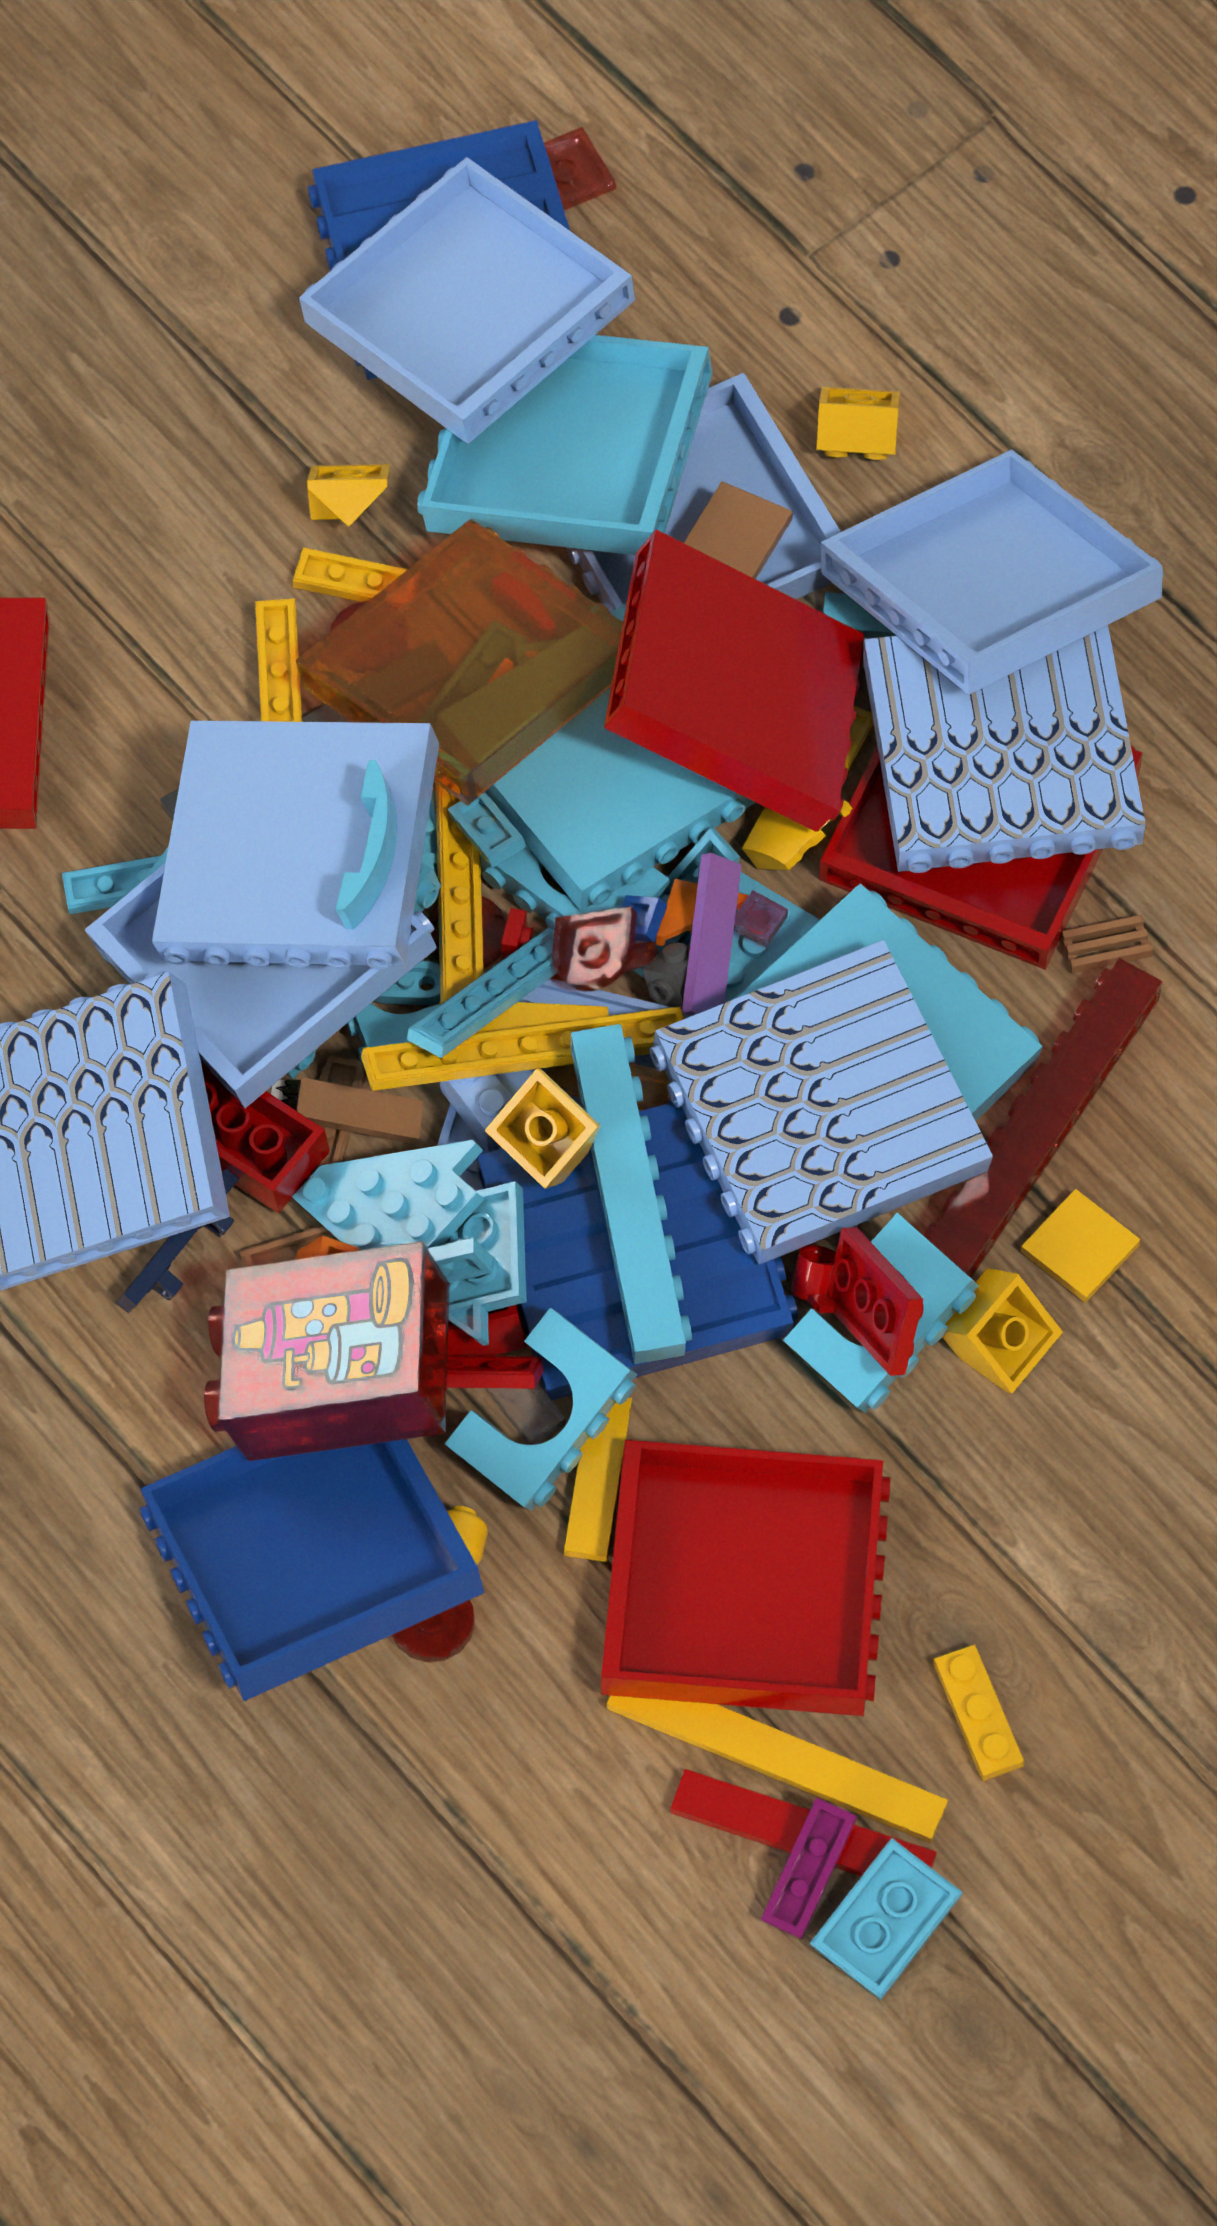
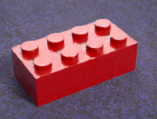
M201 1062L221 1171L223 1172L227 1168L239 1178L235 1183L237 1187L279 1214L291 1200L292 1196L330 1153L325 1129L267 1091L248 1107L244 1108Z

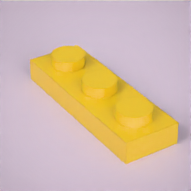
M974 1644L935 1658L934 1667L982 1782L1022 1768L1024 1766V1759L976 1645Z

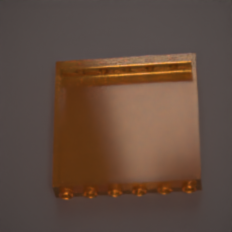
M469 519L295 661L302 687L351 722L430 723L439 741L434 782L468 806L611 687L623 622L613 616L602 603H594L585 597L574 584H566L560 580L546 565H538L528 558L521 548L515 545L511 546L500 539L490 527L484 528L474 520Z

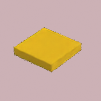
M1075 1189L1021 1246V1253L1086 1303L1140 1246L1141 1239Z

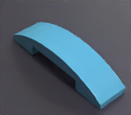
M368 760L360 796L369 816L372 817L360 873H343L336 905V911L346 929H355L374 906L386 884L395 855L397 843L395 803L391 790L376 760Z

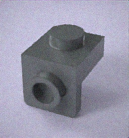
M671 942L643 968L650 999L653 1003L669 1007H681L682 1009L690 946Z

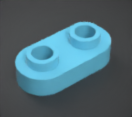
M421 961L374 1001L383 1004L433 1005L440 1001V965L431 961ZM426 983L432 984L434 986L431 990L428 991L422 990L420 988L423 984Z

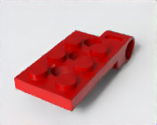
M857 1227L842 1228L836 1252L817 1245H807L800 1248L791 1284V1292L798 1298L808 1301L818 1313H834L890 1376L905 1375L909 1358L914 1352V1337L918 1321L923 1315L924 1299Z

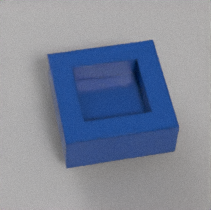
M626 895L613 933L623 940L654 942L668 905L657 897Z

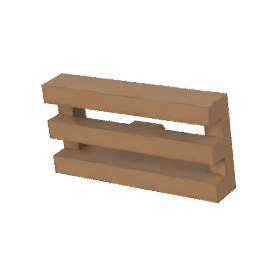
M1142 915L1062 931L1061 938L1072 973L1152 957L1153 950L1151 943L1148 942V933L1144 929ZM1134 942L1139 943L1138 946L1109 951L1105 953L1077 958L1076 954L1086 953L1095 950L1104 951L1113 949L1114 946Z

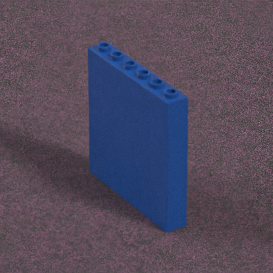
M378 1387L366 1388L140 1488L145 1502V1506L139 1508L142 1519L149 1532L157 1530L159 1537L154 1539L163 1561L168 1562L172 1560L175 1568L171 1569L170 1572L180 1594L188 1591L191 1599L186 1601L189 1612L196 1625L204 1622L207 1631L202 1632V1636L212 1657L220 1654L223 1663L218 1664L224 1682L228 1689L236 1686L243 1701L485 1593L479 1569Z

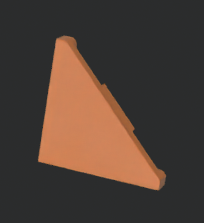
M674 879L667 901L668 906L656 936V945L664 946L666 940L686 931L692 933L697 883ZM738 893L736 910L744 911L747 909L749 895Z

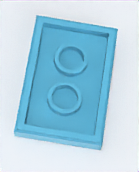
M891 1838L813 1938L810 1946L879 2000H882L958 1902L963 1892Z

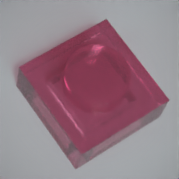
M752 890L735 915L734 931L767 948L787 919L788 909Z

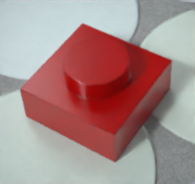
M510 908L501 941L502 960L532 939L533 928L527 927V911Z

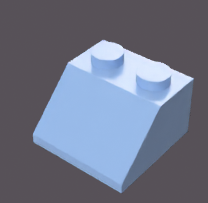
M525 1070L440 1082V1090L489 1152L499 1144L485 1132V1129L532 1075V1072Z

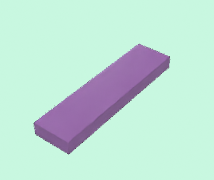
M713 853L701 855L682 1013L689 1016L725 1003L742 865Z

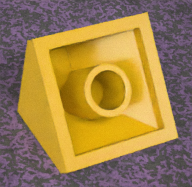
M390 464L311 465L307 479L311 520L341 519L349 527L387 488Z

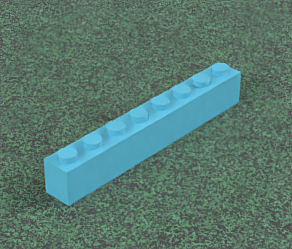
M621 1024L571 1032L570 1048L582 1108L600 1125L591 1146V1153L634 1364L684 1356L686 1341L692 1340V1333L688 1315L680 1316L677 1301L684 1300L680 1275L672 1276L669 1261L676 1259L672 1235L664 1236L661 1221L667 1220V1210L664 1196H656L653 1181L659 1180V1171L655 1155L648 1156L645 1141L651 1140V1132L647 1115H639L637 1102L643 1101L639 1076H631L629 1062H635L631 1037H623Z

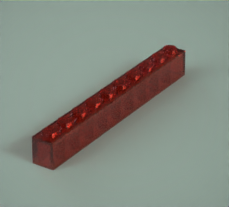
M1120 957L1111 970L1105 968L1101 972L1095 983L1094 989L1096 993L1090 1001L1084 999L1080 1003L1073 1016L1075 1024L1070 1031L1066 1032L1063 1030L1058 1035L1051 1049V1052L1054 1053L1047 1064L1041 1062L1037 1066L1030 1079L1032 1087L1026 1096L1020 1093L1016 1097L1008 1112L1011 1118L1004 1128L998 1125L992 1132L987 1142L993 1155L988 1171L968 1179L960 1192L954 1190L944 1204L942 1211L945 1215L938 1225L932 1222L923 1235L971 1279L1160 999L1162 981Z

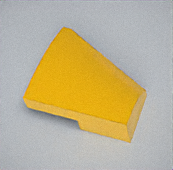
M844 800L843 807L839 813L844 817L848 816L852 810L848 801ZM764 807L742 849L757 869L790 870L802 859L803 854L810 847L817 845L825 837V834L821 829L818 832L813 831Z

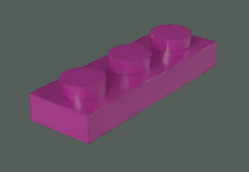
M816 1797L762 1915L761 1921L803 1939L858 1818L856 1815Z

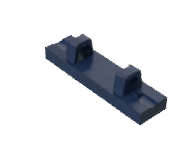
M226 1168L222 1172L227 1195L239 1178ZM228 1217L203 1226L218 1237H221L234 1223V1219ZM202 1226L169 1236L115 1303L129 1313L152 1289L168 1301L171 1300L182 1288L183 1283L168 1268Z

